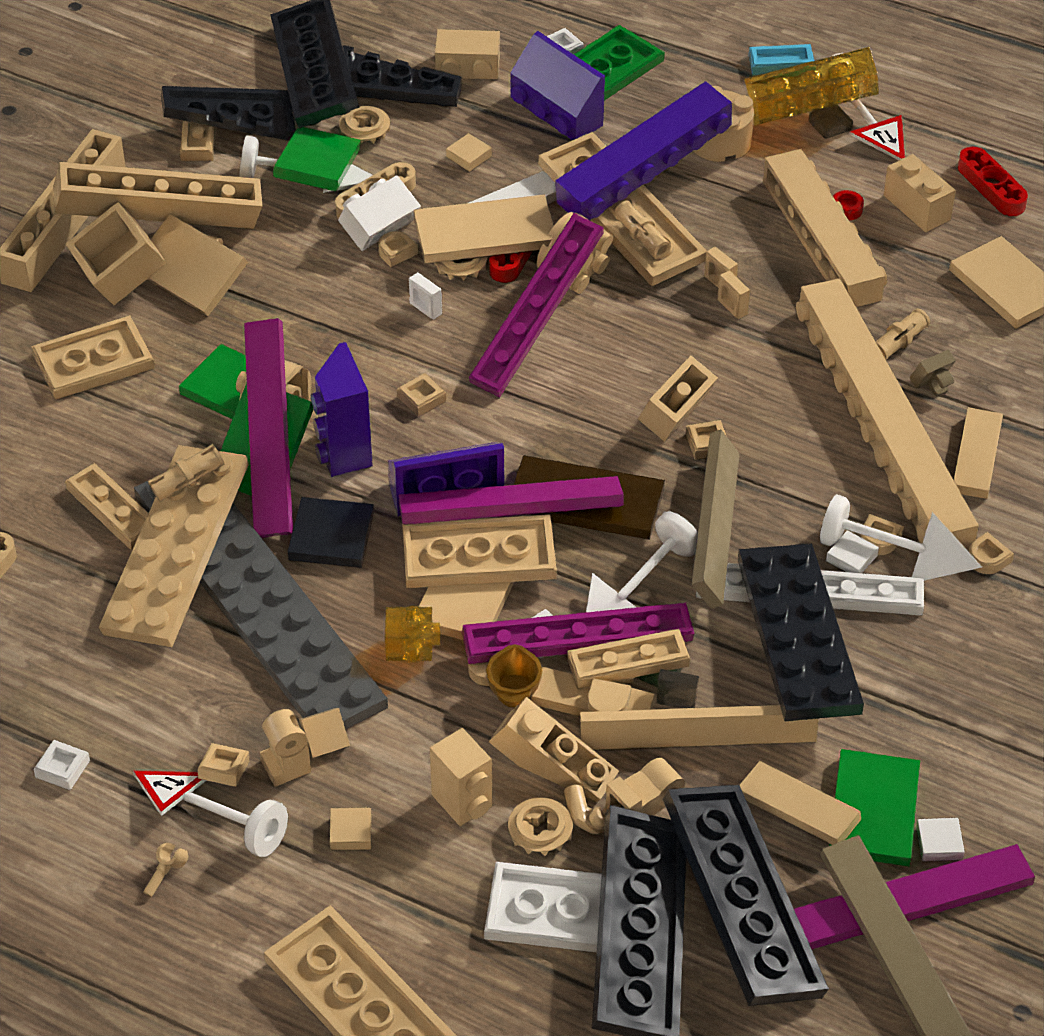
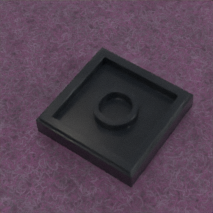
M301 497L288 548V560L362 568L374 516V504Z

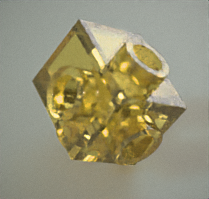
M386 607V661H432L433 646H440V623H433L432 607Z

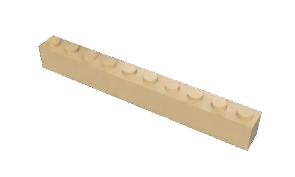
M839 278L802 286L800 301L796 303L798 319L806 324L811 343L819 348L824 367L832 372L837 391L843 393L847 400L850 415L858 420L864 441L871 444L877 465L880 468H884L891 491L894 494L897 493L902 502L905 517L908 520L911 519L916 527L919 543H923L933 512L969 551L971 543L976 541L979 525L842 281Z

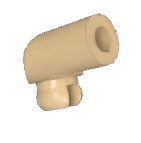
M571 785L565 788L564 795L567 810L572 816L573 825L591 834L604 833L607 809L603 808L601 811L600 807L594 809L588 807L584 789L581 785Z

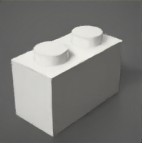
M397 175L388 181H385V179L377 181L369 188V192L362 196L355 194L343 204L344 209L338 221L361 251L377 243L382 235L397 231L414 220V210L421 207Z

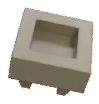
M948 349L921 361L909 378L916 389L929 384L931 392L937 397L948 392L947 386L955 382L949 370L956 360Z

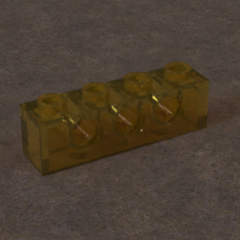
M870 47L744 79L746 94L753 100L754 126L879 94L878 74Z

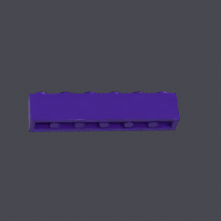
M703 82L555 180L557 204L565 211L577 213L588 220L599 217L607 208L618 201L624 200L631 192L643 184L651 182L655 176L667 168L675 166L680 159L692 151L700 149L716 135L724 133L732 125V102L709 83Z

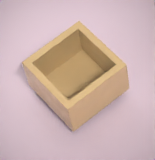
M119 202L115 203L66 243V246L92 285L113 305H116L166 264V261L140 224Z

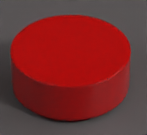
M843 190L833 195L836 202L841 203L844 214L849 221L858 219L862 215L864 199L860 194L851 190Z

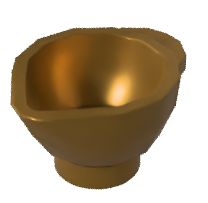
M516 644L508 645L493 655L486 667V676L490 689L499 701L513 708L524 698L527 697L529 699L534 695L540 684L543 672L539 659L523 646Z

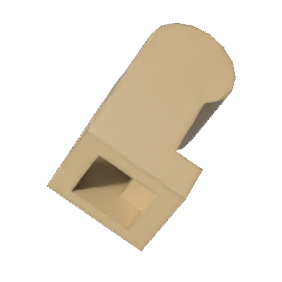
M282 709L270 714L262 724V729L269 740L270 748L260 752V760L274 787L311 773L307 736L299 728L293 711Z
M656 758L627 779L623 780L619 776L607 783L606 808L608 810L610 805L620 808L623 806L625 809L654 815L665 808L663 798L668 789L684 788L685 780L665 759Z

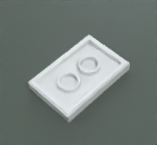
M496 862L484 939L597 952L601 874Z

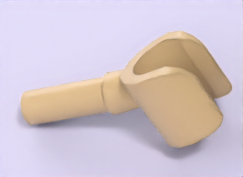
M163 843L157 848L156 856L160 863L143 891L145 895L149 897L154 895L170 868L178 869L186 864L188 860L187 850L179 848L170 860V855L175 848L174 844Z

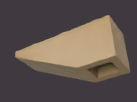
M527 697L508 713L489 740L491 745L519 767L565 788L571 785H581L584 789L585 797L596 802L600 801L605 794L607 783L614 780L619 770Z

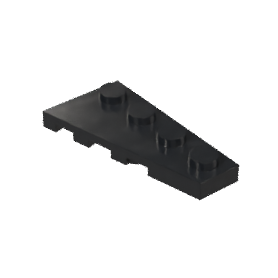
M343 45L357 97L457 107L462 88L461 76L423 67L420 70L413 69L409 66L408 62L398 59L395 63L380 60L379 54L367 52L366 55L354 53V47Z
M162 86L161 89L163 117L290 141L296 131L288 90Z

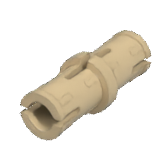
M624 201L616 207L614 217L630 231V237L648 249L655 259H660L669 252L671 243L655 229V224L650 218L643 217L629 201ZM636 224H639L649 235L646 236Z
M917 308L902 321L892 323L887 328V333L875 341L885 360L898 349L908 347L912 343L913 337L930 325V319L925 311ZM905 331V333H903L900 337L894 340L895 337H897L900 333Z
M211 444L186 460L183 458L175 462L176 465L150 479L148 484L159 502L188 485L189 487L196 485V480L225 464L218 450Z

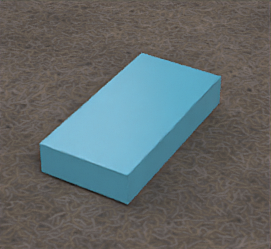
M811 44L749 47L748 56L752 76L814 73L815 71Z

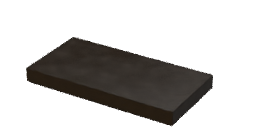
M523 455L513 485L618 476L624 494V506L531 514V516L550 514L551 522L650 540L664 492L665 480Z

